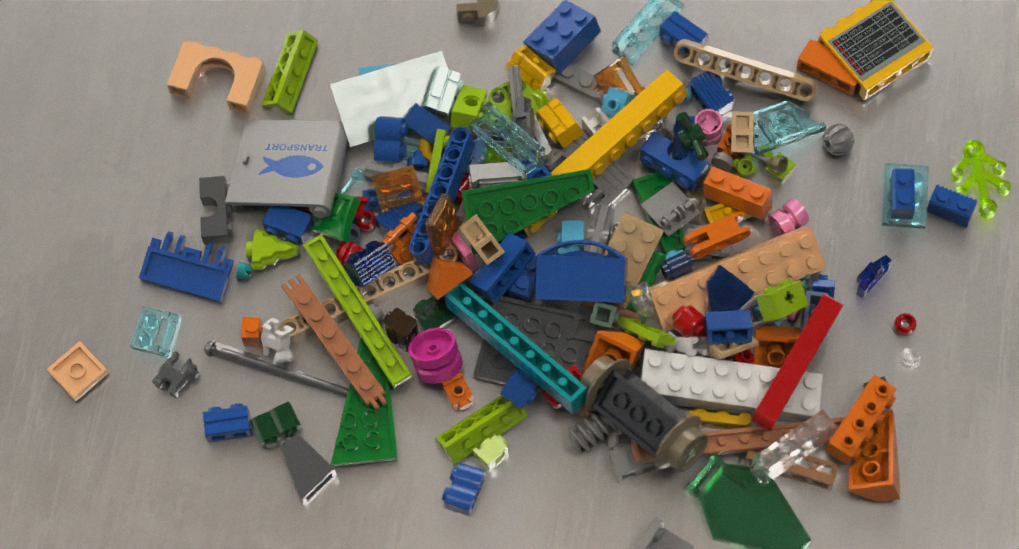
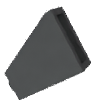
M296 433L293 437L290 436L284 441L281 450L300 501L305 506L336 476V472L317 451Z

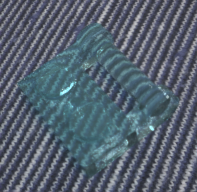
M142 306L131 341V349L157 354L161 357H169L171 352L169 347L176 324L180 322L181 316L177 313ZM168 320L161 346L155 345L162 321Z

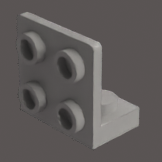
M655 517L635 549H693L694 546L663 528L664 521Z

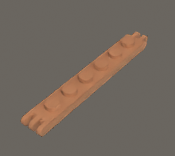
M300 274L296 275L299 284H296L292 278L288 280L292 286L291 289L285 283L282 284L281 287L364 403L367 406L371 404L375 410L380 408L376 402L377 399H379L383 406L387 404L383 397L386 394L384 389Z

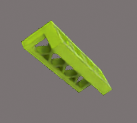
M300 30L287 33L261 104L265 109L277 107L286 114L293 112L318 40L306 31Z
M500 395L437 436L436 440L445 449L451 462L455 465L472 454L475 447L479 449L480 445L487 438L491 439L494 435H501L529 417L524 407H518L512 403V400L503 404L507 399Z

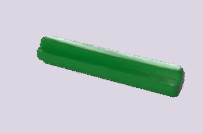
M658 250L654 251L636 288L641 290V296H632L628 304L629 309L635 312L640 311L647 297L644 289L653 285L660 271V265L666 259L664 253Z

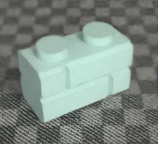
M437 66L434 70L423 108L442 116H448L456 102L454 100L456 92L459 93L462 89L464 82L460 80L462 74Z

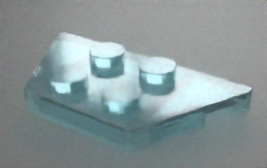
M789 100L754 112V153L758 156L824 132L827 126L823 122L818 124L810 118L811 114L799 109L797 105Z

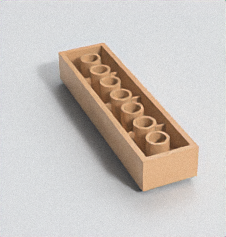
M803 226L694 269L692 272L679 278L666 280L644 290L659 330L667 332L674 329L672 316L681 306H693L705 316V312L720 311L753 298L755 295H760L764 293V288L773 285L777 287L779 286V281L791 278V281H796L827 267L813 228Z

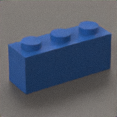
M511 233L500 243L505 252L490 264L484 263L469 281L478 295L495 304L536 255L528 241Z

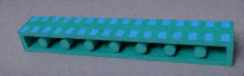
M461 282L444 295L446 307L571 414H574L585 403L587 387Z

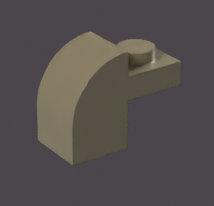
M477 0V3L456 4L458 21L472 22L479 20V27L492 23L499 12V0Z

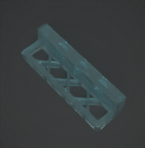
M649 0L612 42V52L630 65H633L659 36L660 26L674 11L679 13L684 7V3L679 0ZM667 1L676 6L673 11L663 10V6ZM662 17L660 25L651 26L650 20L652 18ZM649 31V38L647 40L638 41L637 35L640 32ZM636 46L637 52L632 58L623 52L627 47Z
M491 102L483 105L482 117L469 123V128L523 175L544 165L545 148ZM486 123L490 127V130L481 129L479 126ZM492 136L502 137L504 141H495L492 139ZM506 148H514L518 153H510ZM520 160H529L531 163L524 166Z

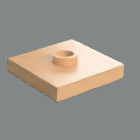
M81 341L46 369L75 402L109 374L108 370Z

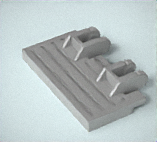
M584 132L581 137L573 140L566 148L562 147L559 142L550 147L556 161V166L589 139ZM613 161L601 175L593 179L596 191L587 199L585 205L588 207L593 206L602 196L604 198L599 202V205H613L632 186V180L635 178L616 161Z

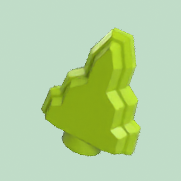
M255 229L253 241L246 242V258L252 259L253 271L264 270L266 266L275 265L279 260H289L299 255V246L289 241H280L277 236L268 234L266 230Z

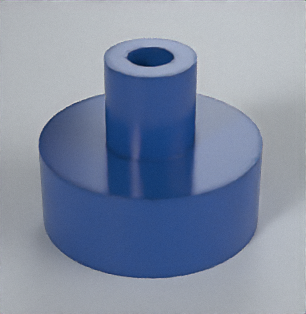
M414 151V156L407 159V166L413 170L426 171L428 170V158L422 156V151Z

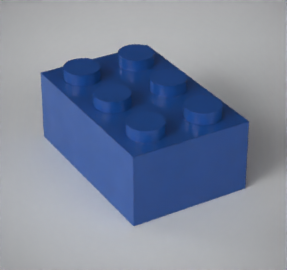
M564 0L523 43L553 67L557 74H560L601 33V30L593 14L568 0Z

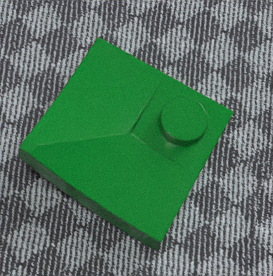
M336 193L331 214L324 218L317 217L311 230L317 234L348 243L350 241L352 222L361 200L355 196Z

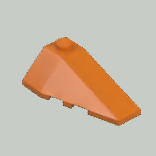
M893 410L883 411L884 419L879 426H873L871 431L874 434L868 443L863 442L860 448L863 450L854 462V465H851L849 469V492L876 502L900 499V475Z

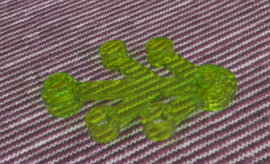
M972 140L965 144L963 149L964 158L957 167L951 170L950 178L955 182L961 181L964 176V170L972 162L974 170L962 186L956 189V193L962 191L965 193V196H968V191L977 182L981 199L979 213L984 218H991L996 214L997 204L989 197L986 181L996 186L997 191L1001 195H1007L1011 190L1010 182L994 175H1003L1007 165L1005 162L998 161L985 153V147L980 141ZM974 149V150H976L978 153H977V154H973V153L970 152V150ZM981 161L993 167L994 174L984 169ZM996 166H1002L1003 170H998ZM959 172L961 176L956 177L953 173ZM1005 185L1008 189L1003 190L1000 186ZM984 208H989L991 212H985Z

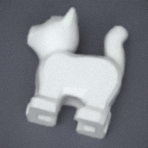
M275 318L267 320L262 326L261 342L264 350L263 355L268 356L272 348L276 350L273 365L278 363L285 364L293 360V352L289 349L291 342L290 335L294 329L286 325L282 331L278 330L279 321Z
M668 332V334L676 337L674 346H664L667 352L677 351L686 353L688 356H695L696 354L702 356L709 355V344H707L706 337H677L672 332Z

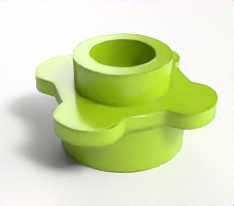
M745 154L741 159L733 160V167H736L737 176L741 178L757 172V166L754 165L753 157L750 154Z

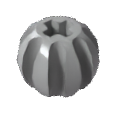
M835 124L828 127L822 137L826 150L835 156L847 154L855 143L852 131L843 124Z

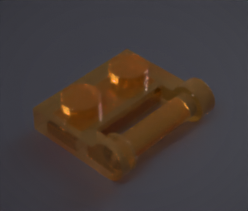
M625 55L618 57L613 63L593 75L604 95L607 94L609 87H618L628 91L616 71L619 68L622 69L634 89L631 93L637 96L645 89L628 65V59Z
M413 165L371 176L381 213L387 212L390 208L412 202H424ZM413 189L414 191L413 194L397 197L386 201L384 198V196L400 193Z

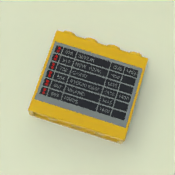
M871 0L865 7H858L849 17H842L833 27H827L822 30L818 42L825 44L861 85L859 95L863 100H866L930 59L934 49L893 0Z

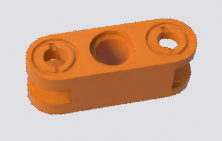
M742 213L731 214L686 234L682 240L686 247L694 246L689 251L692 259H700L746 239L751 234L749 227L739 228L738 224L744 218Z

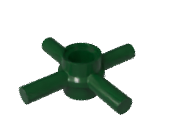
M686 112L678 114L676 119L683 129L678 134L687 150L693 147L698 160H705L709 153L702 144L703 141L707 140L698 122L692 125Z

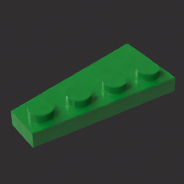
M660 172L633 179L632 187L640 204H642L673 182V180L663 177ZM644 211V213H645V215H646V217H647V219H648V222H649L650 224H652V225H654V226L660 228V227L652 220V218ZM681 227L669 237L663 233L658 244L664 254L672 250L679 251L683 249L685 251L686 246L682 240L684 237L683 228Z

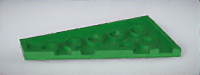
M361 337L357 353L384 389L386 394L383 397L387 404L383 406L379 399H377L376 402L380 407L378 410H375L371 404L367 406L350 383L330 465L332 467L397 460L389 380Z

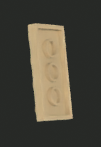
M624 211L608 246L616 249L628 258L626 302H611L625 310L633 296L630 290L637 288L665 231Z

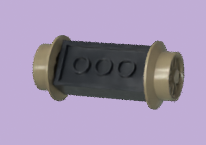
M602 356L595 360L584 372L580 382L587 387L585 400L587 409L598 411L650 453L655 458V463L659 468L663 469L672 466L677 471L683 472L692 467L702 456L708 444V436L700 430L701 419L697 415L686 416L631 371V363L627 359L614 361L609 356Z

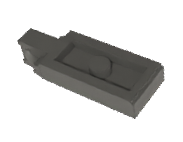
M520 97L517 98V110L511 115L512 155L515 158L535 155L534 110L531 107V99Z

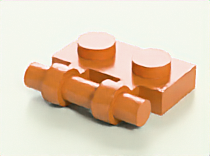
M413 212L407 217H403L400 220V224L393 231L390 230L386 234V238L381 242L386 248L391 244L394 245L388 253L399 266L414 260L409 250V244L417 226L416 224L413 227V223L418 217ZM404 231H407V234L400 240L399 236Z

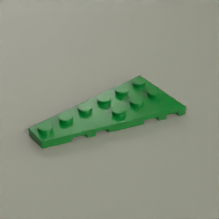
M591 169L464 190L461 193L466 221L477 214L496 241L499 242L505 239L509 233L515 234L545 216L593 192L594 185ZM470 243L473 255H476L477 252Z

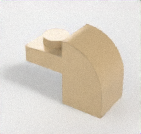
M477 214L459 226V229L487 265L505 252Z

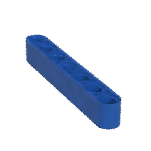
M457 127L450 135L409 244L412 256L420 265L429 264L432 258H434L475 148V142L466 127Z

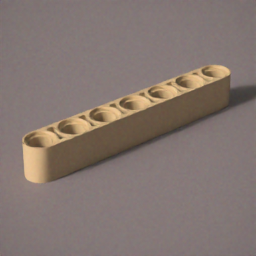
M687 39L680 40L675 46L674 56L681 63L802 101H810L816 94V83L809 77ZM680 47H686L689 49L690 53L688 55H682L680 54L678 49ZM706 53L710 56V60L702 61L699 55ZM721 60H728L731 65L723 68L719 62ZM747 66L751 69V72L743 74L740 72V68ZM764 72L769 73L771 79L767 81L762 80L760 74ZM783 79H789L792 82V84L788 87H784L781 85L780 81ZM808 85L812 88V91L804 93L801 91V87Z

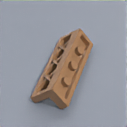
M787 448L766 450L768 455L751 450L747 451L745 465L829 491L832 490L839 464ZM780 453L784 454L790 462L774 458V456ZM801 460L808 461L811 469L795 463ZM822 467L833 469L831 475L817 470Z

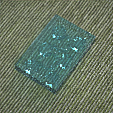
M885 163L882 226L926 228L929 166ZM892 169L915 170V213L913 219H891L890 178Z

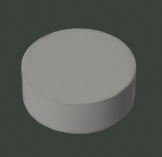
M717 152L713 155L711 164L723 171H730L733 159L726 153Z

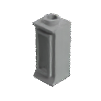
M521 161L469 165L470 175L468 179L470 189L527 180L526 169L522 170Z

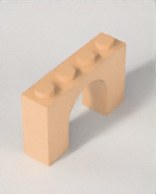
M184 41L167 83L170 94L190 99L196 82L204 71L213 67H223L235 75L227 97L229 109L250 114L266 71L263 61L257 57H244L233 51L230 53L225 52L214 46H202L195 41L191 43Z

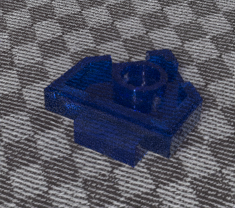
M884 255L874 263L870 262L857 276L856 281L860 283L856 293L858 296L864 298L891 267V258Z
M721 265L715 269L706 281L709 312L739 310L755 293Z

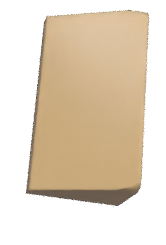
M752 336V342L750 343L748 341L746 343L738 342L737 344L735 342L732 344L730 342L728 344L720 343L719 345L711 343L709 345V356L722 359L758 346L759 342Z

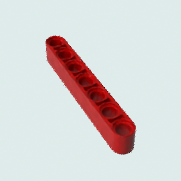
M823 294L750 421L769 432L772 430L844 304Z

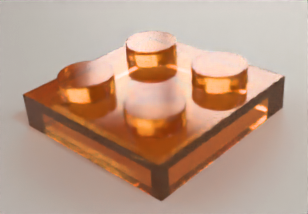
M441 194L425 223L434 255L442 256L446 248L450 246L454 233L459 228V220L456 217L455 206L452 203L450 194Z

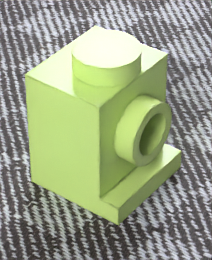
M494 435L491 439L487 438L480 445V450L476 447L473 449L474 458L490 472L509 454L508 443L500 435Z

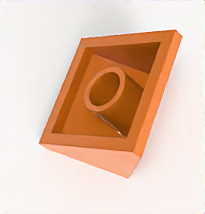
M432 258L427 289L438 300L473 273L462 262Z

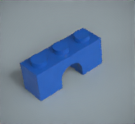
M654 131L641 147L639 160L646 167H652L659 171L663 177L670 178L676 181L682 188H688L694 192L707 175L709 162L705 160L699 161L692 152L683 160H673L669 157L672 152V141Z

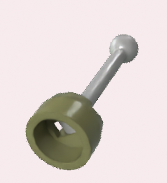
M741 153L743 157L745 154H750L753 158L770 163V168L778 173H783L788 166L787 157L782 155H774L772 158H767L754 153Z

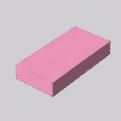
M455 230L450 232L448 237L452 246L457 249L461 260L471 271L478 269L479 267L473 252Z

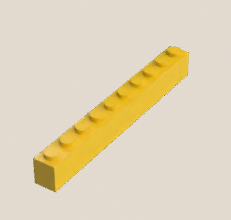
M665 70L551 172V175L591 169L592 179L601 175L613 161L618 160L622 153L635 145L640 137L649 132L658 121L665 118L677 104L684 101L685 97L688 96L684 84L668 70ZM557 211L522 229V231L529 237L534 232H537L549 218L554 217Z

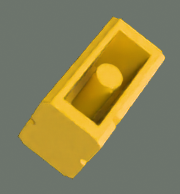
M526 45L514 51L505 67L508 70L510 66H519L521 79L533 90L541 89L543 91L548 88L557 72Z
M554 98L547 103V106H543L537 111L540 118L538 122L544 131H550L548 136L554 144L559 142L562 147L566 148L573 140H577L583 135L579 124L558 98Z

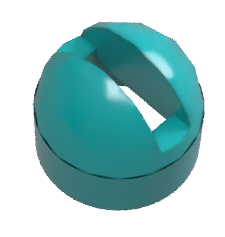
M239 262L236 279L246 280L250 278L251 274L246 273V271H252L251 266L247 263Z

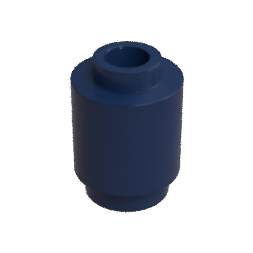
M680 252L664 260V263L660 265V269L668 281L692 272L694 262L690 254Z

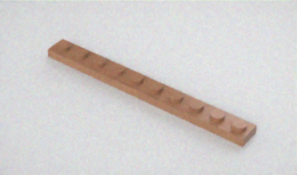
M845 417L775 424L770 432L761 426L703 432L708 436V444L701 457L741 453L748 450L760 451L825 444L830 441ZM634 440L631 441L634 464L655 462V458Z

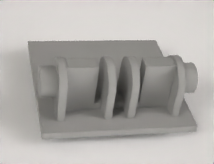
M673 182L640 205L661 229L665 230L664 233L668 237L701 214L696 208L698 205L696 198H687Z

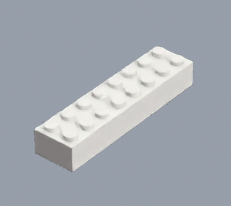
M645 349L640 379L673 405L736 414L746 412L753 416L780 368ZM804 373L780 414L779 420L803 422L818 419L823 374Z

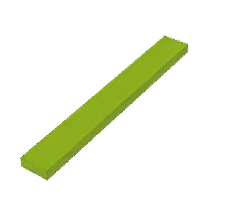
M320 234L303 244L304 249L393 388L412 378L410 370L323 235Z

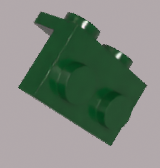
M434 296L427 300H421L413 308L414 317L424 331L432 328H443L459 318L446 307L444 296L438 300Z

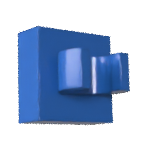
M384 189L362 190L363 197H368L369 199L368 204H365L364 210L378 213L385 208Z
M819 274V280H813L812 291L829 293L828 296L834 299L835 280H828V275Z

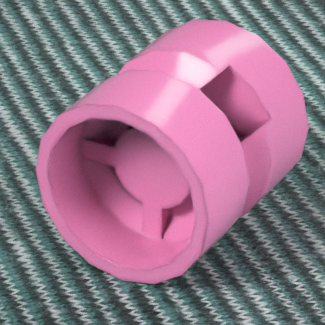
M713 109L701 110L695 118V123L698 122L707 140L703 141L702 144L710 147L716 145L721 139L723 119Z
M794 198L783 205V210L777 209L768 216L772 228L779 236L795 230V227H802L810 220L805 208Z

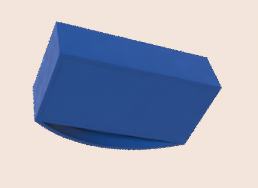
M571 240L550 246L537 254L535 299L624 303L626 302L628 258L616 249L592 240ZM586 244L606 249L608 254L604 256L591 251H572L559 254L558 249L568 245Z

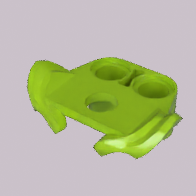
M521 79L523 97L531 99V107L538 119L537 111L543 106H547V103H549L548 95L541 89L533 90ZM508 81L490 91L489 106L491 110L486 114V119L492 129L500 126L512 132V100L510 83ZM499 95L504 101L496 103L492 98Z

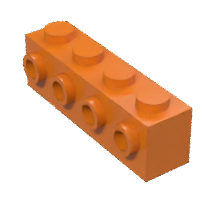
M873 375L828 442L824 451L846 465L849 464L851 459L856 461L863 450L860 448L861 444L869 442L874 434L871 429L874 425L879 426L884 419V409L888 408L890 410L897 399L894 397L897 388L878 376Z

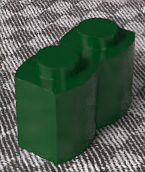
M290 402L281 404L249 421L262 448H273L279 444L281 439L293 437L302 430Z

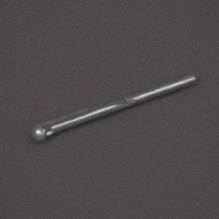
M213 340L208 341L204 346V352L208 357L215 354L342 396H347L349 388L306 375L298 370L295 372L278 365H273L261 360L259 355Z

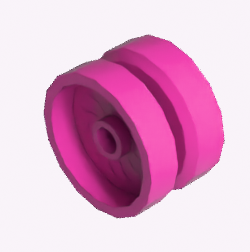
M432 328L416 335L409 343L408 352L416 374L425 383L435 384L450 380L462 368L463 359L456 339L448 329Z

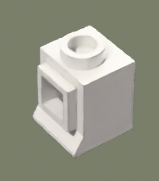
M599 107L595 109L596 116L591 120H588L585 116L581 118L582 128L590 137L596 133L594 129L604 126L609 121Z

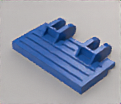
M167 232L161 250L159 248L162 240L152 237L139 279L222 302L234 260L225 258L226 247H220L215 264H210L214 250L213 243L206 245L202 261H200L202 251L185 247L186 236H179L174 253L169 252L174 237L173 232Z

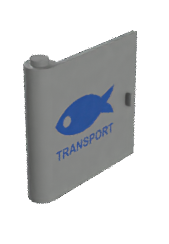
M247 119L225 200L226 205L309 207L315 217L324 218L329 216L332 211L348 144L342 122Z

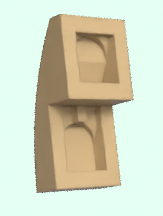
M732 111L731 153H753L754 112Z

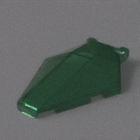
M713 455L708 458L709 462L692 483L689 482L685 487L689 494L699 500L714 541L727 544L735 543L749 549H806L811 543V538L766 468L727 464L717 455ZM714 468H718L719 470L707 483L703 491H700L698 488L702 485V483L706 480V478L710 475Z

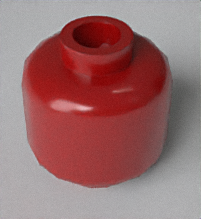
M681 306L672 316L673 328L685 338L699 337L705 330V326H703L705 317L693 306Z

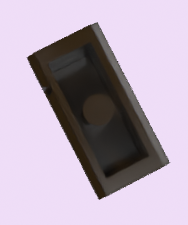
M397 307L392 312L389 311L386 314L383 322L385 323V330L390 341L395 345L398 344L401 349L408 352L409 343L419 334L416 319L406 315L404 311Z

